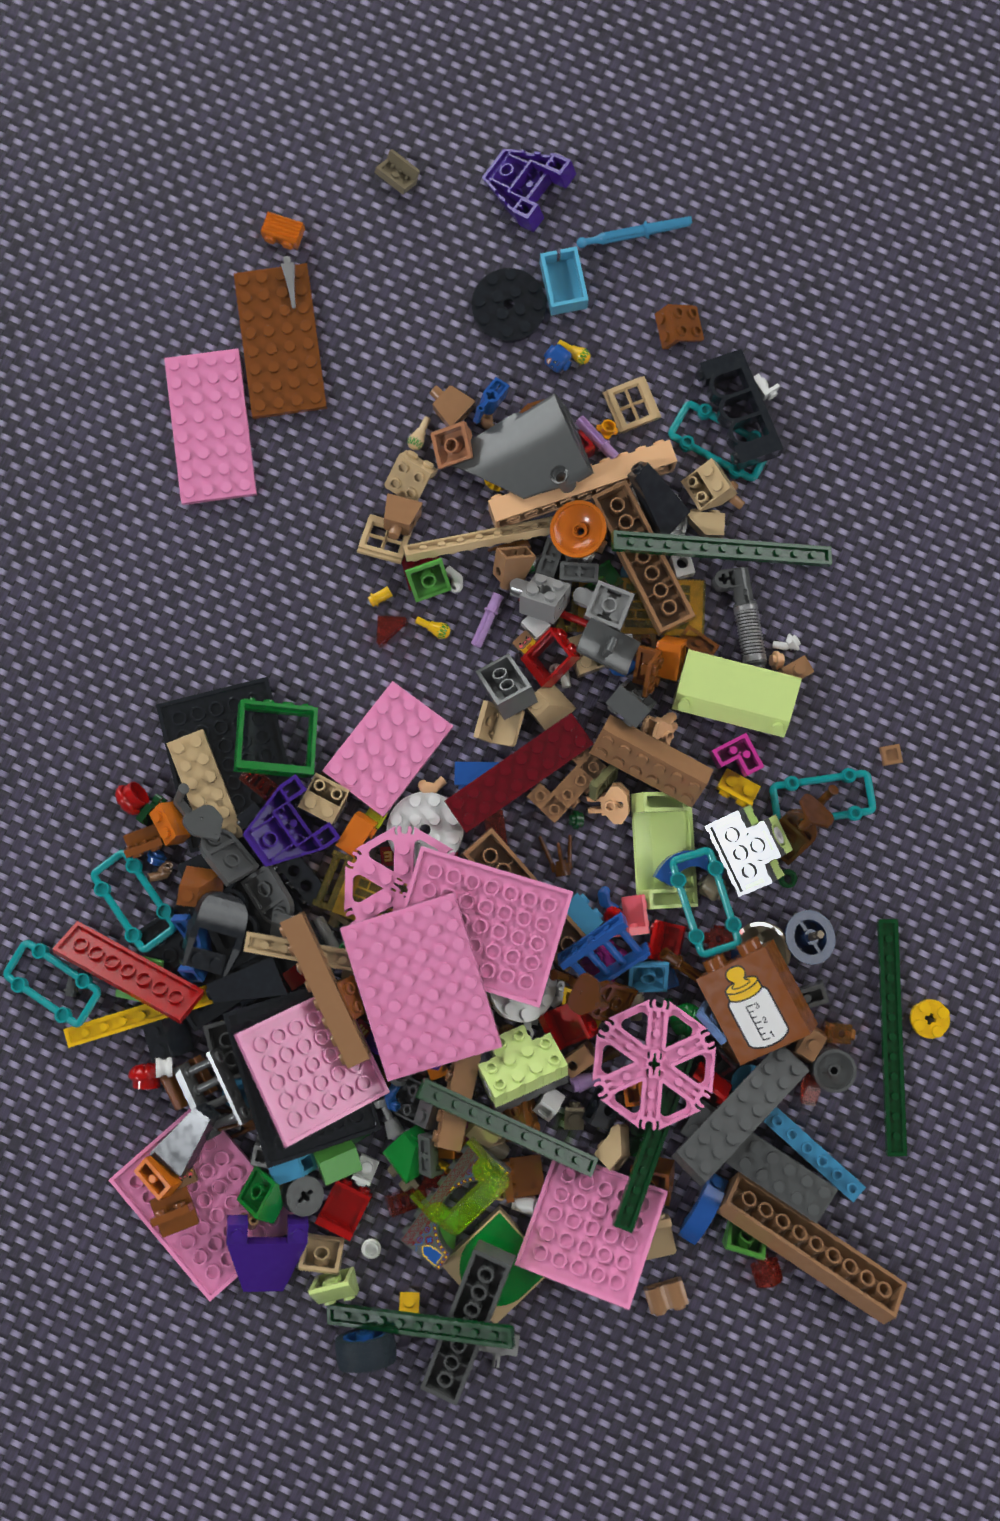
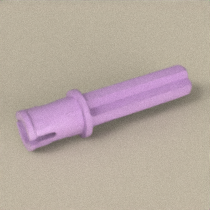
M584 416L576 420V425L599 448V452H602L610 459L617 457L619 453L610 445V441L606 440Z
M495 592L492 593V597L488 606L484 608V615L471 641L473 646L482 647L495 615H498L497 611L504 599L502 595Z

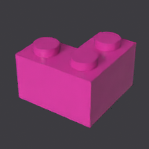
M747 733L709 752L717 769L735 761L743 777L764 767Z

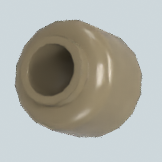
M710 874L707 876L703 875L698 882L700 886L699 893L711 901L721 900L714 876ZM723 879V882H724V885H725V888H726V891H727L728 887L726 886V880Z

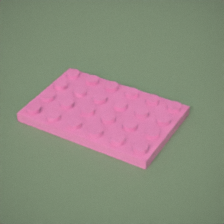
M392 681L322 772L339 785L349 789L351 794L384 818L453 729V725Z

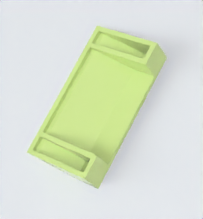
M688 649L673 697L672 709L785 737L802 678Z
M663 792L630 794L636 895H645L647 910L683 908L677 888L654 878L653 875L661 862L668 856L683 850H695L692 808ZM696 866L684 869L681 873L686 877L684 888L690 906L698 907Z

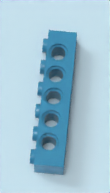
M775 1107L763 1120L765 1124L852 1202L865 1190L866 1187L779 1108Z

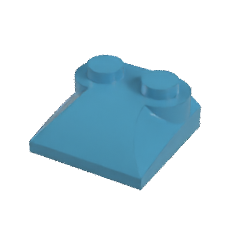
M642 961L637 963L627 973L628 986L636 988L638 992H667L669 962Z

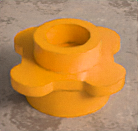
M609 419L604 420L602 424H598L596 430L601 432L605 439H610L612 435L618 433L615 422Z

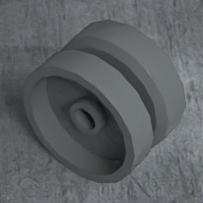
M823 1047L815 1061L808 1063L811 1080L817 1086L830 1093L846 1091L853 1085L856 1079L857 1067L853 1058L848 1053L835 1047Z

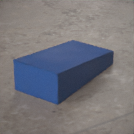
M670 965L668 990L680 986L675 970Z

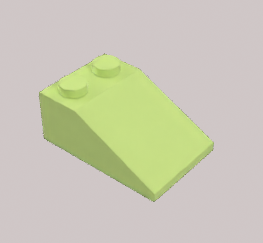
M354 1266L341 1269L338 1275L325 1273L315 1276L308 1290L309 1295L318 1304L324 1303L325 1306L332 1305L339 1299H344V1301L354 1299L355 1295H358L359 1292Z

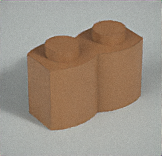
M681 1276L643 1287L650 1313L655 1314V1316L664 1315L667 1313V1310L673 1308L676 1311L682 1310L689 1304Z

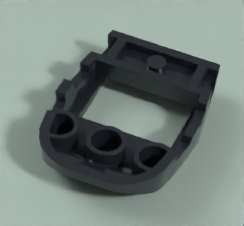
M211 891L199 899L194 908V914L187 922V931L182 944L184 954L183 959H180L179 963L183 966L193 967L225 977L241 950L248 913L244 902L237 896L221 891ZM199 928L235 937L230 955L193 946Z

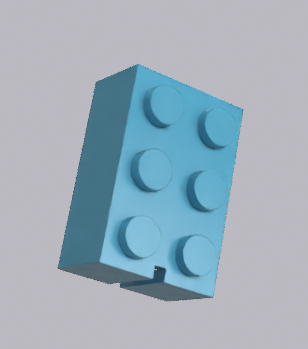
M577 246L561 249L560 261L558 262L557 250L540 253V267L551 316L587 309L588 295Z

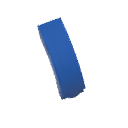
M683 850L668 856L658 866L653 877L672 886L670 883V876L672 875L669 865L670 860L675 856L693 850ZM703 855L678 863L677 866L680 873L692 866H697L707 871L709 860L707 855Z
M175 914L171 922L185 939L186 925L192 916L190 914ZM199 928L193 946L212 951L211 938L207 929ZM180 965L178 969L179 973L188 982H204L208 973L204 970Z
M714 1173L704 1184L695 1205L684 1218L677 1234L678 1236L694 1245L700 1240L724 1198V1191L728 1184L726 1179Z

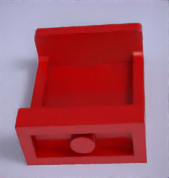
M568 1003L548 1010L538 1018L544 1033H551L559 1050L584 1039H590L599 1033L598 1025L592 1016L588 1013L578 1015L569 1008Z
M346 1177L334 1183L315 1224L350 1241L373 1194L370 1193V1189L366 1186H357L352 1183L353 1181L350 1178Z

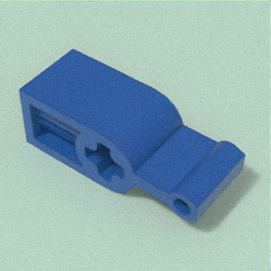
M497 377L493 379L482 394L473 418L474 423H480L484 414L490 415L495 412L506 398L510 385Z

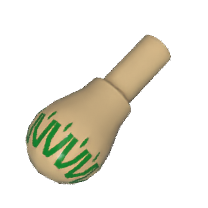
M424 416L419 428L409 436L407 444L410 449L419 450L423 447L425 431L431 421L429 417Z

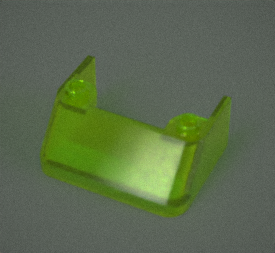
M474 1137L470 1138L466 1143L479 1157L472 1167L473 1176L479 1183L450 1210L442 1202L430 1204L418 1189L410 1196L430 1221L452 1235H458L467 1228L508 1188L510 1183L508 1175Z

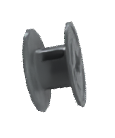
M309 1175L284 1183L280 1191L283 1206L289 1212L302 1217L310 1216L317 1212L324 1199V1189L321 1183Z

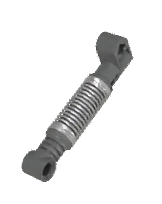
M738 567L720 570L712 578L711 587L719 593L733 591L735 600L733 610L736 616L735 619H737L735 622H738L736 625L737 632H740L738 633L739 642H741L739 645H741V652H743L741 655H744L742 656V662L765 668L767 663L766 651L763 644V634H761L762 628L760 627L759 611H757V601L753 598L748 567ZM729 575H730V577H731V582H730V580H727V581H726V579L729 577Z

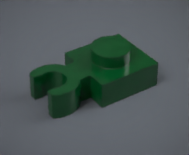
M157 793L150 804L147 803L140 809V813L135 819L146 826L151 825L153 821L149 813L159 803H164L168 800Z

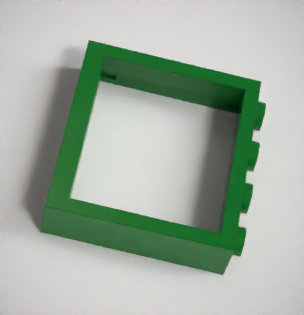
M254 698L241 699L238 704L234 772L292 777L296 774L298 778L311 779L315 769L318 707L308 704L294 705L293 702H282L281 704L268 699L263 700V702L255 701ZM245 711L309 717L306 766L241 760Z

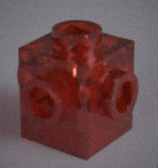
M713 925V928H708V932L704 933V943L707 944L706 948H713L733 941L732 932L725 930V926ZM717 936L720 937L719 942L716 941Z
M765 1255V1260L757 1259L750 1264L757 1288H773L783 1281L777 1257Z

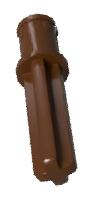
M668 948L661 950L659 954L661 955L659 956L660 959L669 962L672 969H678L697 983L696 979L702 975L701 972L686 963L681 955H676Z

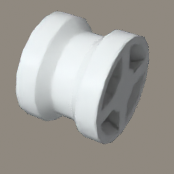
M167 1057L163 1060L156 1058V1078H160L162 1075L172 1077V1057Z

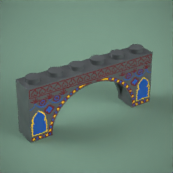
M474 1140L471 1144L469 1142L465 1144L461 1150L463 1153L459 1160L457 1158L454 1159L449 1166L451 1169L450 1173L447 1176L444 1174L438 1181L439 1188L437 1191L434 1192L432 1190L425 1199L428 1202L424 1208L419 1207L413 1216L416 1218L412 1225L408 1223L401 1232L404 1235L401 1241L438 1271L453 1252L445 1242L440 1228L441 1210L449 1194L457 1187L475 1181L487 1182L499 1188L512 1170Z

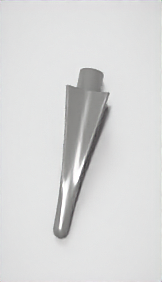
M290 256L283 257L284 263H281V267L287 283L291 306L295 309L294 262H291Z

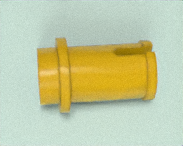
M388 586L374 594L370 593V596L367 598L372 607H378L379 603L393 597Z

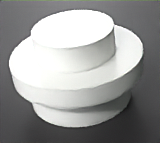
M373 1238L365 1240L361 1247L362 1254L368 1259L378 1257L381 1252L379 1241Z

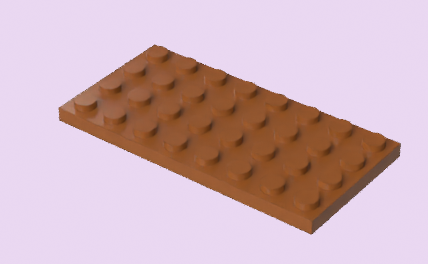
M307 263L295 265V309L291 306L282 267L233 273L253 419L327 409Z

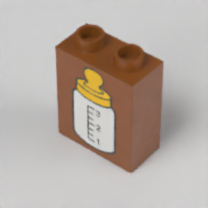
M757 936L737 945L736 948L740 955L730 960L726 959L724 953H720L702 962L706 971L696 979L740 1065L811 1035L818 1025L774 940L772 939L761 944Z

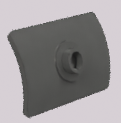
M590 618L581 635L576 651L626 676L640 646V642L594 618Z

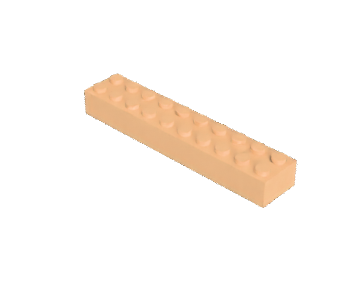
M658 440L652 446H640L634 452H622L616 458H604L598 464H591L594 474L580 482L576 481V487L570 493H564L560 489H555L526 499H522L511 492L505 495L496 494L488 500V509L494 527L521 523L557 511L564 504L571 501L590 500L593 495L624 480H627L629 486H632L627 475L631 472L632 466L640 461L649 463L660 476L674 471L677 463L670 440Z

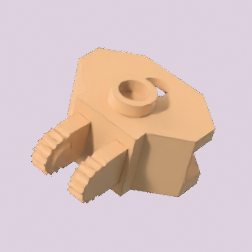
M673 712L666 713L662 718L648 715L644 718L640 730L670 746L671 740L674 738V732L678 729V724L674 722L677 719V715Z
M613 782L608 791L604 792L596 801L589 798V796L586 797L588 802H601V806L589 807L588 813H602V816L606 815L613 824H622L631 810L630 791L622 782Z

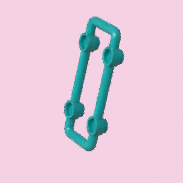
M694 401L685 402L668 431L670 439L677 442L679 448L684 452L693 451L708 460L712 458L721 467L728 470L729 476L733 479L741 477L750 482L755 481L767 461L757 464L752 474L744 471V469L738 470L733 463L731 464L696 445L691 436L685 435L682 437L676 434L689 408L696 411L698 418L701 420L711 419L719 424L716 413L713 412L709 404L703 403L699 405ZM741 427L733 431L746 438V442L762 437L761 433L757 430L749 432Z
M845 768L840 773L800 779L795 776L786 777L784 781L775 782L770 786L769 792L773 816L776 815L778 820L781 818L777 794L778 789L785 788L787 791H795L799 786L840 780L844 783H851L856 778L864 777L869 807L850 806L846 811L832 813L834 820L846 818L850 821L860 820L862 816L871 815L876 810L871 774L866 770L855 771L852 768Z
M709 847L699 848L673 857L669 863L672 873L670 883L673 887L677 888L690 929L688 940L695 945L698 955L708 958L736 949V946L742 942L739 932L742 923L739 918L734 916L721 875L724 870L723 864L716 860L713 850ZM703 855L708 857L707 871L710 875L714 876L726 913L725 928L732 932L734 938L732 942L704 950L702 944L704 933L697 928L684 888L686 877L683 873L679 872L677 866L678 863Z
M124 849L119 850L92 870L90 877L95 884L94 893L105 899L125 929L124 937L126 941L135 944L140 952L147 953L177 930L171 922L174 910L170 905L163 903L142 872V862L132 856L126 858ZM122 857L126 861V870L136 875L157 906V916L166 920L169 924L166 930L146 945L141 941V931L131 926L111 896V886L101 881L98 876Z
M31 940L22 941L3 972L4 979L11 984L12 991L25 993L54 1013V1018L57 1022L68 1023L73 1027L82 1026L101 996L100 987L93 983V978L90 974L79 973L50 954L47 945L36 944ZM27 947L31 949L34 958L47 960L75 979V984L78 988L89 989L93 992L78 1019L72 1017L73 1014L69 1008H59L30 988L26 978L14 977L11 974Z

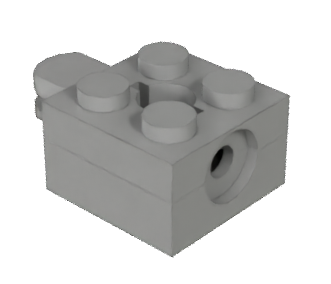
M536 573L530 582L515 578L510 582V595L520 598L519 613L555 624L570 602L571 584Z
M598 580L594 591L584 587L575 589L573 592V602L587 609L584 619L594 618L621 632L635 594Z

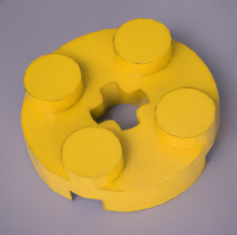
M925 999L912 1007L909 1021L918 1035L928 1039L939 1038L949 1028L950 1012L941 1002ZM932 1013L934 1022L927 1024L928 1020L925 1017Z

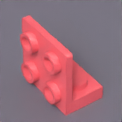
M645 895L622 897L623 914L628 923L627 932L631 936L649 934L650 922L647 916Z

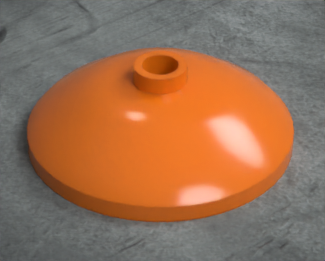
M575 500L564 504L554 514L550 524V536L554 546L562 554L571 558H584L596 552L603 544L607 533V523L602 511L594 504L584 500ZM580 529H584V533L582 535H579Z

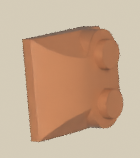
M462 421L430 433L438 469L473 458L471 446L472 431L468 428L467 422Z

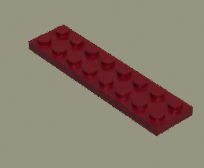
M570 713L444 802L464 831L468 833L594 744L574 715Z

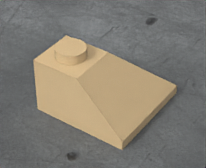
M554 685L552 688L541 687L535 692L538 702L525 710L544 730H547L572 713L576 708Z

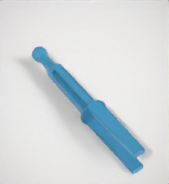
M688 216L648 224L647 221H644L643 225L603 232L589 238L580 237L577 240V246L585 248L591 244L603 245L643 236L649 239V235L691 226L692 217Z

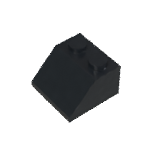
M168 1017L142 1025L152 1064L156 1063V1058L162 1060L167 1057L173 1058L195 1050L186 1018L181 1024Z

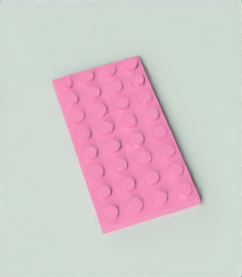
M239 349L164 358L181 504L188 505L256 496V481Z

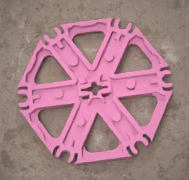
M398 826L397 835L395 832L396 827H393L356 848L362 855L353 852L352 854L357 857V861L355 863L347 861L348 865L353 867V869L345 866L344 911L346 912L352 908V911L347 912L346 916L355 915L356 917L355 921L350 924L376 917L392 907L393 911L403 908L407 893L403 892L400 894L401 890L395 883L402 886L406 883V888H409L414 871L416 841L422 840L436 848L439 852L446 854L453 849L414 827V834L412 835L413 829L411 826H408L406 834H403L402 827ZM387 840L393 841L394 871L373 860L369 855L370 850ZM451 852L449 855L456 856L457 854L455 852ZM357 875H362L384 888L361 902H355L353 899V879Z
M649 999L609 1017L608 1019L612 1020L614 1025L609 1021H605L604 1023L609 1027L607 1032L599 1029L598 1032L605 1037L603 1039L596 1034L592 1081L600 1078V1081L593 1084L594 1087L598 1085L603 1086V1091L598 1093L599 1097L607 1094L604 1099L600 1100L639 1128V1121L641 1119V1128L645 1129V1123L650 1121L652 1123V1130H655L656 1122L658 1121V1130L701 1111L694 1104L704 1108V1105L700 1103L702 1096H705L707 1099L711 1098L707 1093H704V1090L712 1094L716 1047L708 1050V1047L715 1044L714 1041L710 1043L705 1042V1037L710 1035V1032H704L701 1035L700 1033L707 1028L670 1001L667 1010L666 1000H663L662 1007L658 1008L656 1006V999H653L651 1003L652 1008H650ZM640 1012L645 1013L648 1018L645 1045L621 1026L623 1020ZM676 1016L692 1028V1034L666 1047L668 1018ZM606 1045H611L633 1062L613 1072L604 1073L602 1071L603 1049ZM655 1053L656 1062L659 1063V1067L655 1068L654 1075H652V1066H649L648 1063L652 1062ZM698 1055H703L706 1059L703 1082L696 1083L675 1066ZM642 1081L640 1109L638 1112L632 1113L615 1100V1094ZM663 1084L685 1099L686 1106L684 1109L669 1116H663L660 1113Z

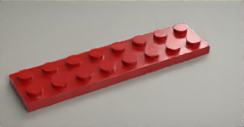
M79 921L52 948L54 954L180 1024L205 994L203 989Z

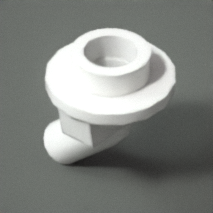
M788 634L786 642L773 641L772 648L800 650L799 645L801 643L796 635Z

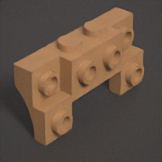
M589 749L572 759L576 767L552 793L539 783L527 796L554 824L570 806L573 809L581 801L579 797L584 792L586 795L589 793L590 782L596 779L601 771L607 767L596 756L590 754Z

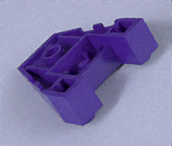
M502 149L482 176V179L519 226L535 232L544 219L537 201L551 182L566 189L577 174L572 161L557 153L542 155L541 152H534L532 154L525 153L524 150Z
M296 774L276 788L242 834L265 867L320 852L341 838L330 822L312 834L295 810L291 801L307 790Z
M287 1214L286 1237H247L248 1215H227V1247L243 1292L284 1291L308 1244V1216L302 1217L295 1214Z

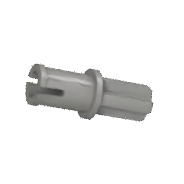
M323 916L316 918L313 922L326 946L339 948L340 945L333 934L334 930L331 931Z

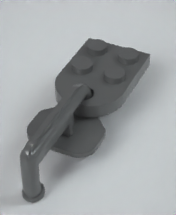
M185 783L180 784L173 803L182 814V823L192 836L201 838L199 850L202 857L226 887L258 870V863L237 837L230 831L222 829L223 817L217 809L211 805H203L192 811L183 799L184 795L189 792V786Z
M272 865L263 866L241 881V884L261 917L271 924L270 935L283 937L279 930V927H281L280 922L294 916V902Z

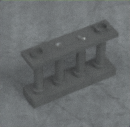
M220 1047L207 1052L208 1059L191 1066L188 1061L172 1069L191 1111L204 1102L212 1105L214 1108L227 1102L231 1106L233 1113L216 1121L206 1141L219 1135L221 1131H218V1128L236 1120L239 1126L252 1119L250 1110L244 1102ZM212 1066L216 1077L199 1084L195 1073ZM220 1084L225 1095L207 1102L203 1091Z

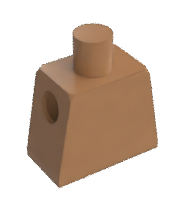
M451 385L445 391L435 386L430 392V395L436 399L432 404L433 410L446 427L464 421L476 408V401Z
M387 494L383 528L389 531L388 537L390 539L398 540L400 534L410 535L422 514V502Z
M527 546L496 549L493 574L500 581L502 589L510 590V582L515 578L526 579L536 559L535 554Z
M804 655L777 672L800 677L803 680L813 674L814 670Z
M816 1027L811 1035L795 1041L790 1051L804 1063L814 1062L825 1044L827 1036L823 1030Z
M589 1039L584 1040L563 1056L568 1064V1075L571 1078H574L594 1064L595 1047Z

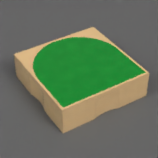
M500 1205L479 1224L469 1237L462 1240L452 1249L453 1252L442 1265L460 1286L473 1249L479 1239L516 1255L491 1319L493 1323H498L545 1278L515 1266L525 1235Z

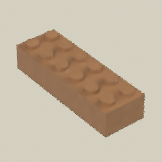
M611 714L589 752L691 808L707 786L714 770L641 730L628 726L624 721Z

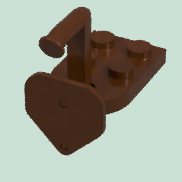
M830 785L818 799L810 794H804L799 800L801 809H792L779 819L793 849L780 857L788 866L815 841L819 834V826L829 828L834 822L832 813L824 807V804L839 793L837 786Z
M557 969L550 970L549 974L551 980L564 981L573 987L568 997V1006L578 1015L588 1013L595 1019L609 1021L610 1023H613V1021L608 1018L629 1009L638 993V990L632 986L609 980L599 982L597 978L589 973L581 974L578 979L572 974L561 972Z

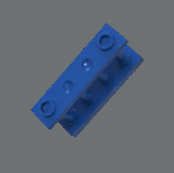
M620 912L557 954L558 964L563 970L572 967L580 976L587 972L577 961L584 956H588L600 970L594 977L601 982L613 980L637 963L646 960L651 955L647 942L639 946L627 932V919ZM620 935L633 951L622 956L610 939ZM601 945H604L616 960V962L608 967L593 951Z

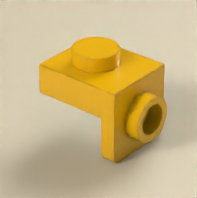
M400 1292L399 1311L419 1313L420 1292Z

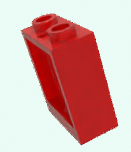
M550 627L520 659L541 687L552 688L581 658V655L576 651L577 646L568 640L567 633L563 629ZM556 639L568 657L550 675L538 657Z

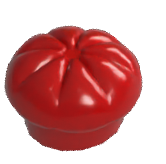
M136 782L119 785L115 791L118 805H121V809L129 815H138L140 809L149 802L147 792Z
M156 1063L135 1065L128 1073V1078L132 1080L133 1088L146 1090L161 1087L160 1078H156Z

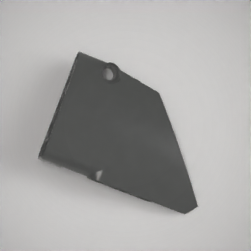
M555 393L523 413L510 415L471 439L473 458L452 465L497 485L522 499L555 489H560L564 493H570L576 487V481L580 482L594 474L572 416L566 405Z

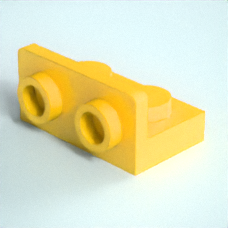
M726 768L715 789L719 790L718 794L727 799L732 797L736 800V804L744 808L753 805V801L761 786Z

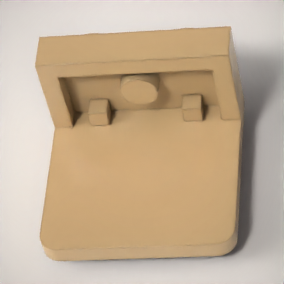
M406 450L398 455L384 485L385 488L400 497L418 501L429 479L436 475L438 469L430 461L419 458L418 454L414 451Z
M483 700L473 737L492 744L514 747L523 721L524 710L504 720L492 702Z
M661 1213L646 1260L676 1253L671 1228L672 1223L668 1213Z

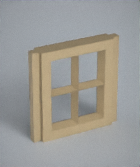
M645 376L603 392L619 434L661 418ZM637 386L642 399L633 402L628 390ZM624 391L629 404L620 407L615 395ZM644 402L649 415L639 418L635 405ZM631 407L636 420L626 423L622 411Z
M370 514L358 545L357 553L401 564L404 558L403 546L408 545L412 532L408 536L404 535L402 541L388 538V530H386L384 537L372 534L373 526L383 528L384 518ZM369 537L382 540L381 548L367 545ZM386 542L400 545L398 553L385 550Z

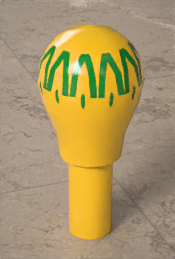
M562 340L558 341L557 344L562 345L572 354L571 357L575 362L580 365L589 362L591 357L589 350L583 347L571 346Z
M417 617L415 620L416 624L427 628L438 639H446L450 635V627L446 623L430 622L421 617Z

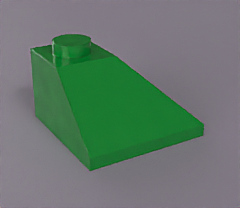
M418 1125L403 1132L383 1151V1154L405 1184L422 1175L419 1174L418 1134L425 1133V1131Z
M255 1166L237 1201L255 1219L274 1224L283 1208L279 1184L261 1167Z

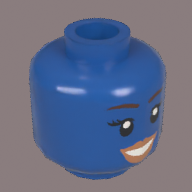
M560 344L551 345L544 354L545 364L556 373H560L562 370L566 372L572 364L570 361L572 354Z

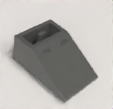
M411 1077L405 1085L401 1086L396 1094V1099L401 1104L400 1110L391 1112L424 1129L437 1130L439 1122L436 1121L439 1108L415 1098L422 1080Z

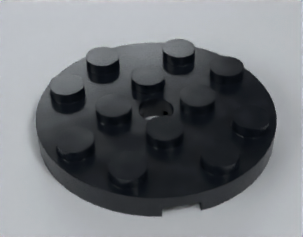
M515 268L495 270L486 275L474 290L472 297L473 318L479 329L496 341L504 343L522 341L538 330L545 317L546 298L539 282L523 270ZM510 301L514 304V307L506 309L504 303Z

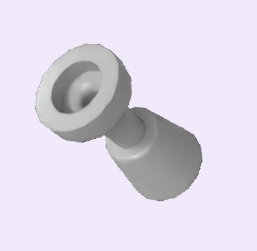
M385 1097L374 1101L375 1108H382L386 1118L384 1124L387 1138L392 1139L405 1132L396 1116L393 1117L392 1112L388 1110Z

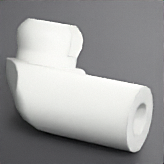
M449 565L445 570L447 576L451 578V591L458 593L463 589V576Z

